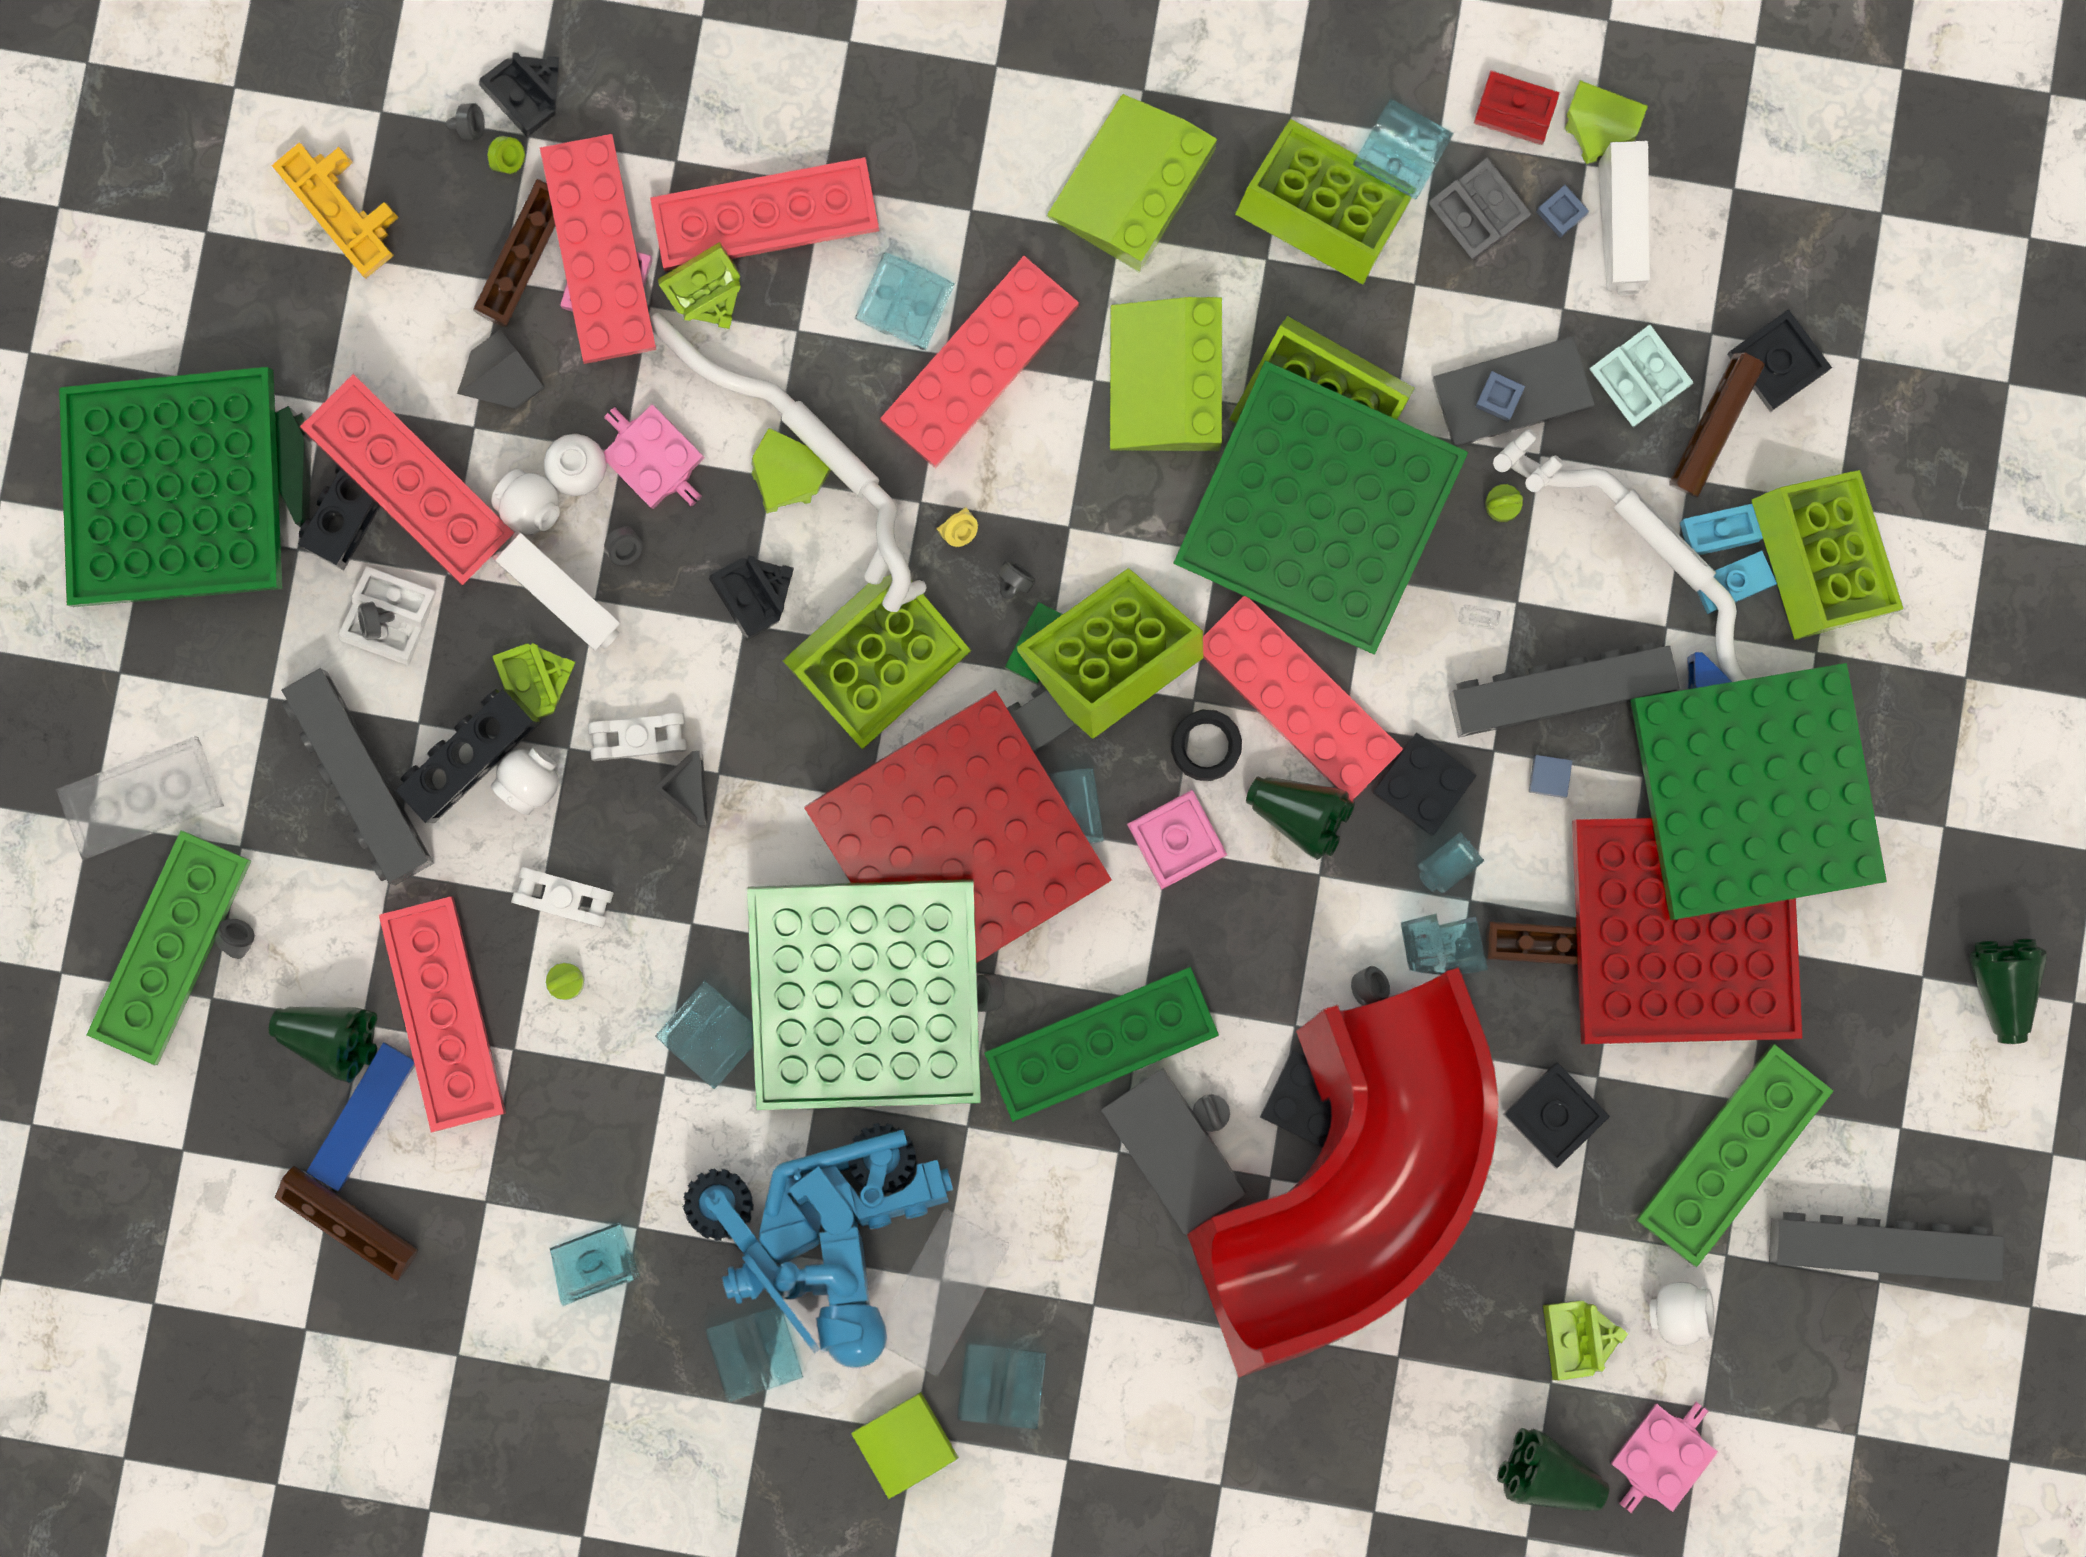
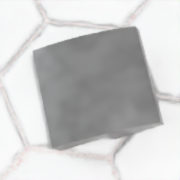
M1485 158L1461 179H1456L1428 202L1472 260L1494 246L1533 216L1488 158Z

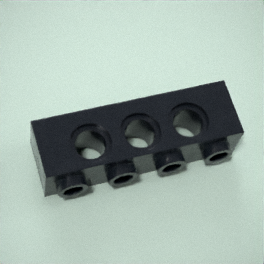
M337 464L335 469L337 476L331 487L326 486L317 500L319 508L312 519L308 518L302 525L298 535L301 538L298 545L344 571L381 506L363 489L359 498L347 500V489L357 483ZM335 516H343V527L337 532H329V521Z
M495 689L481 701L480 704L483 708L472 717L469 714L459 721L454 727L456 733L447 742L441 740L435 744L427 753L430 758L420 768L415 765L401 777L400 780L403 784L395 791L424 823H436L490 772L507 753L512 751L541 723L512 690L502 689L499 692L498 689ZM495 718L500 724V732L492 739L486 733V724L490 719ZM468 743L473 749V758L469 763L464 764L460 760L459 751L464 744ZM438 769H442L446 774V783L441 789H437L432 781L433 774Z

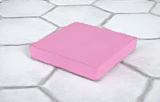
M1193 790L1127 824L1161 890L1227 856Z

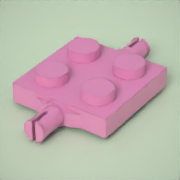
M653 404L637 419L630 422L616 407L612 408L610 412L619 422L609 413L604 418L619 433L615 441L603 452L606 462L652 509L666 496L676 491L690 507L696 504L687 491L698 501L702 495L687 480L692 470L705 457Z
M1695 1402L1684 1419L1670 1415L1658 1404L1653 1406L1610 1463L1621 1471L1632 1485L1631 1489L1619 1502L1622 1507H1626V1510L1633 1513V1510L1642 1498L1647 1496L1658 1500L1670 1511H1674L1718 1453L1717 1450L1702 1440L1695 1429L1709 1412L1707 1409Z

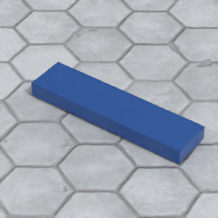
M387 1043L381 1045L306 1171L307 1174L336 1191H341L415 1066L413 1058Z

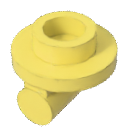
M965 507L949 517L936 530L948 544L954 547H961L973 540L978 530V523Z

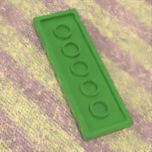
M180 831L86 1034L87 1036L150 1064H159L215 942L214 938L218 926L225 920L251 864V860L190 833Z
M1771 1044L1635 1220L1691 1265L1698 1267L1833 1093V1090L1778 1046Z

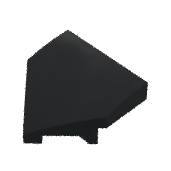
M512 52V59H505L479 79V86L526 137H529L555 115L559 57L547 56V59L521 57L519 53Z
M749 555L747 559L741 558L710 575V582L746 641L779 623L784 610L794 570L793 567L786 565L781 567L756 560L754 556Z

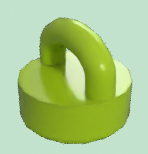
M507 136L497 137L488 148L489 166L494 171L512 174L517 172L524 163V147L516 138Z
M1500 484L1494 487L1485 499L1487 514L1498 522L1513 520L1520 513L1523 506V497L1520 492L1508 484Z
M556 964L547 974V990L557 999H574L581 993L584 987L583 973L573 964Z

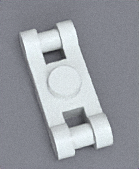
M683 713L588 723L589 735H593L594 748L590 749L591 760L600 761L687 751L686 739H682L681 726L684 725ZM666 728V741L657 742L656 729ZM618 733L619 746L608 747L607 734Z
M521 867L518 878H521L518 893H513L511 903L604 928L607 917H603L607 903L612 901L614 892ZM536 883L546 885L542 899L532 897ZM584 896L593 898L589 912L580 910Z

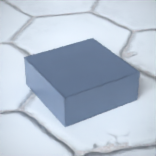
M1564 185L1544 202L1536 212L1561 238L1587 216L1589 210Z
M1492 371L1475 407L1509 422L1525 386Z
M1535 755L1533 758L1529 793L1566 798L1568 796L1572 760Z

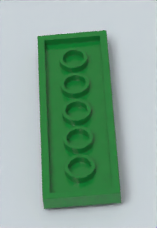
M1189 967L986 1051L984 1054L1011 1120L1014 1122L1219 1036L1193 971Z

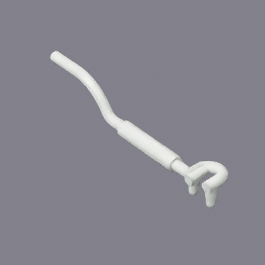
M661 313L652 315L650 320L653 332L688 367L720 387L769 401L782 414V421L859 498L865 497L878 510L876 522L878 548L864 577L869 583L877 585L882 582L884 577L892 575V584L882 602L884 608L890 612H897L901 605L924 594L927 588L925 582L917 580L911 583L910 569L895 540L896 505L892 498L878 485L879 478L803 402H795L783 389L771 382L739 375L713 363L702 355Z
M1531 429L1525 430L1517 439H1513L1494 458L1493 465L1497 471L1506 472L1511 468L1527 477L1525 484L1531 492H1538L1546 485L1559 488L1599 487L1616 504L1614 509L1696 592L1701 590L1718 608L1716 651L1721 671L1732 682L1747 680L1737 662L1734 650V625L1737 613L1735 600L1714 577L1716 572L1634 489L1629 491L1615 476L1603 469L1560 470L1563 462L1556 455L1550 457L1543 465L1533 461L1524 455L1527 449L1536 441L1537 436Z

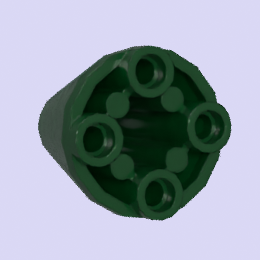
M1259 776L1256 777L1246 797V803L1252 806L1253 811L1307 855L1316 860L1325 854L1328 856L1334 854L1340 841V836L1336 835L1341 822L1346 823L1349 820L1355 806V802L1348 800L1349 794L1342 789L1273 777H1266L1265 779Z
M2016 939L2013 941V945L1998 946L1996 941H1980L1975 943V951L1970 953V965L1994 1034H1997V1041L2002 1044L2025 1043L2028 1041V1033L2032 1030L2047 961V951L2037 947L2035 939Z
M287 1007L285 1009L278 1008L273 1013L269 1022V1034L271 1037H275L278 1043L333 1078L344 1082H353L364 1064L370 1065L377 1054V1045L373 1043L377 1014L372 1011L356 1007Z
M1521 1428L1516 1433L1513 1442L1514 1448L1509 1460L1504 1461L1500 1465L1497 1474V1481L1504 1484V1493L1507 1499L1517 1504L1579 1511H1599L1603 1508L1609 1495V1485L1602 1480L1600 1475L1547 1434L1536 1429L1527 1430L1525 1428Z

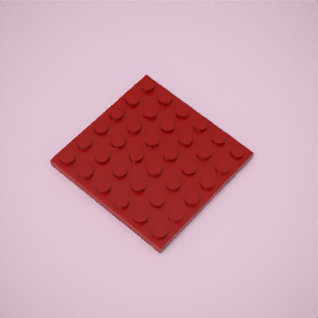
M996 690L804 806V809L850 883L973 879L976 963L1112 881Z
M1652 818L1572 820L1581 1044L1802 1039L1796 898L1670 920Z

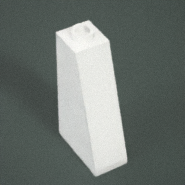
M1648 141L1610 143L1598 163L1607 291L1617 290L1618 295H1633L1639 293V289H1643L1650 280Z
M514 532L491 557L595 651L599 646L606 649L619 635L616 628L620 622L522 533Z

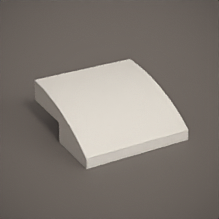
M366 566L352 595L353 604L338 634L339 641L409 665L436 595L435 591ZM373 601L378 614L391 612L395 615V619L391 622L380 624V638L366 640L360 629L358 606L362 603Z

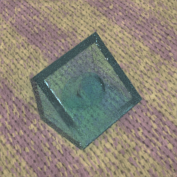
M620 1222L550 1248L559 1299L562 1306L640 1277Z

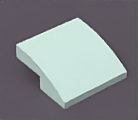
M1648 325L1622 346L1617 347L1589 368L1633 427L1694 384L1651 325Z

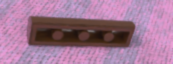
M536 179L473 308V311L481 317L503 327H507L555 228L547 183Z
M1747 353L1733 354L1669 481L1670 486L1691 496L1699 497L1765 363Z
M1488 922L1485 943L1486 959L1578 965L1576 927Z
M293 1166L282 1177L274 1197L276 1200L394 1280L398 1281L406 1272L418 1253L417 1248L296 1166Z

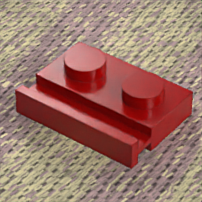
M1490 71L1473 124L1543 145L1560 92Z

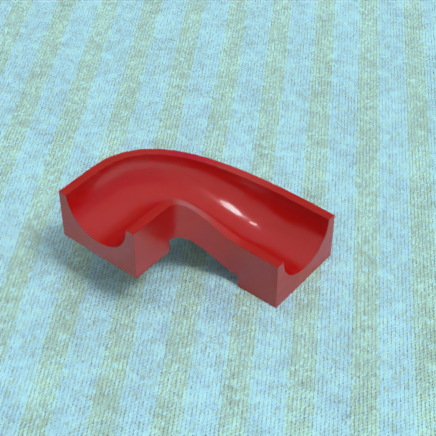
M1459 968L1446 971L1440 976L1413 989L1365 1006L1341 1011L1338 1005L1326 1008L1296 1031L1321 1100L1323 1102L1330 1099L1332 1106L1330 1130L1319 1156L1304 1177L1289 1192L1212 1217L1187 1234L1238 1378L1306 1355L1353 1334L1386 1315L1408 1298L1435 1271L1453 1248L1470 1220L1483 1191L1493 1159L1498 1129V1090L1495 1067L1488 1043Z

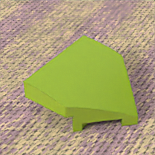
M1580 80L1566 115L1569 120L1565 130L1567 133L1574 135L1583 150L1582 158L1586 164L1597 161L1598 157L1605 153L1610 143L1634 142L1648 106Z
M719 242L660 277L658 284L677 313L683 314L684 320L691 321L695 319L718 324V327L730 329L732 312L737 293L740 290V273Z
M770 428L765 433L751 461L753 466L752 477L758 484L766 513L776 512L778 507L803 502L804 504L811 503L812 496L818 494L831 471L808 446Z
M527 643L492 656L504 689L512 690L538 719L554 713L575 666L574 661L548 652L534 643L531 645Z
M1583 1300L1543 1305L1552 1379L1556 1381L1593 1376L1596 1371L1603 1372L1606 1361L1617 1345L1623 1343L1629 1333L1606 1318L1597 1310L1598 1308L1595 1305L1587 1304Z

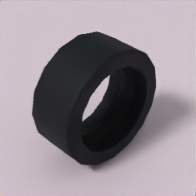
M1202 709L1190 713L1179 722L1172 737L1171 752L1175 764L1185 775L1195 780L1213 781L1224 777L1235 767L1241 755L1242 738L1238 726L1229 716L1217 710ZM1201 724H1212L1219 727L1226 734L1228 740V752L1225 758L1219 764L1211 767H1201L1193 763L1185 751V739L1188 733L1195 726Z

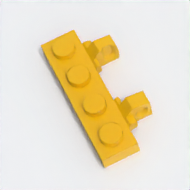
M299 142L271 166L366 279L394 256L381 240L388 236L385 229L398 219V216L385 202L369 215L364 211L358 213L336 186L340 183L336 176L342 174L353 163L348 155L338 147L326 158L322 154L313 158Z

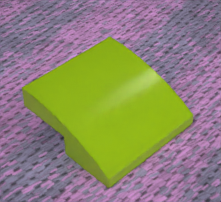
M922 1392L891 1408L883 1415L851 1433L888 1499L919 1483L959 1458Z

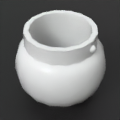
M580 434L564 435L555 440L547 449L544 459L545 476L559 492L570 496L586 495L595 490L604 479L607 468L605 454L599 444L590 437Z
M515 469L501 479L493 492L492 507L499 512L504 524L514 532H520L523 535H533L540 531L548 530L558 519L560 513L558 491L542 475L525 473L521 469Z
M532 747L530 751L524 748L514 749L507 753L500 761L496 771L497 778L491 784V788L507 805L522 814L530 815L535 807L545 805L556 793L559 782L554 768L557 764L548 754L537 747Z
M1675 1282L1664 1286L1659 1291L1658 1298L1651 1299L1650 1301L1652 1329L1659 1330L1662 1339L1675 1346H1689L1698 1342L1700 1338L1704 1341L1712 1338L1714 1332V1308L1710 1289H1706L1705 1286L1698 1289L1697 1286L1688 1282Z

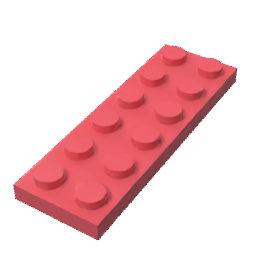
M609 134L540 147L584 364L656 350L613 135Z
M865 157L650 197L664 271L674 270L719 242L729 257L734 259L879 231Z
M1023 256L883 414L880 421L934 468H937L1077 309L1079 302Z
M354 374L300 426L333 461L461 585L514 534Z
M1243 596L1203 636L1204 659L1335 788L1346 791L1349 794L1348 800L1353 801L1403 750L1250 598Z
M450 896L380 914L381 927L430 1131L436 1132L506 1114L454 897Z

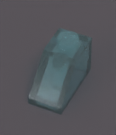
M1459 832L1417 865L1422 871L1418 876L1430 891L1434 892L1437 889L1442 894L1485 860L1462 833Z

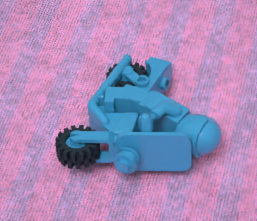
M880 1123L873 1124V1127L870 1129L865 1127L861 1130L862 1133L859 1136L855 1135L852 1144L777 1165L773 1170L759 1241L746 1225V1223H750L752 1218L751 1211H754L753 1197L745 1182L737 1174H732L729 1170L722 1169V1171L710 1169L707 1174L702 1172L697 1175L698 1179L695 1182L691 1180L688 1185L689 1190L684 1193L683 1197L685 1200L683 1210L686 1214V1219L696 1232H699L707 1239L709 1237L714 1238L715 1241H722V1238L726 1237L728 1239L732 1238L745 1255L742 1257L745 1261L742 1264L743 1267L737 1269L734 1266L728 1267L729 1275L722 1277L727 1298L735 1297L737 1304L743 1303V1299L751 1297L752 1300L756 1299L765 1288L814 1354L819 1350L821 1352H828L836 1362L850 1368H860L873 1363L882 1354L887 1342L886 1325L879 1308L870 1304L862 1236L858 1230V1223L861 1226L869 1225L870 1229H876L891 1224L890 1218L904 1214L906 1219L923 1216L928 1213L927 1208L949 1202L946 1192L953 1190L948 1169L940 1170L937 1160L917 1165L916 1151L910 1137L906 1136L904 1130L899 1127L896 1129L892 1124L887 1123L886 1126H880ZM915 1165H916V1166H917V1174H916V1176L914 1177L912 1183L909 1184V1183H908V1180L910 1179V1177L913 1178V1176H914V1174H915V1170H914V1169H915ZM850 1169L852 1176L859 1186L864 1187L860 1194L861 1200L840 1171ZM903 1186L904 1189L898 1192L897 1189ZM886 1192H891L893 1194L885 1197ZM822 1224L825 1232H821L819 1238L820 1227ZM821 1241L824 1265H806L805 1269H798L795 1264L789 1262L817 1247ZM806 1292H813V1296L828 1295L830 1306L820 1308L819 1317L816 1318L819 1346L782 1297L791 1300L802 1297Z

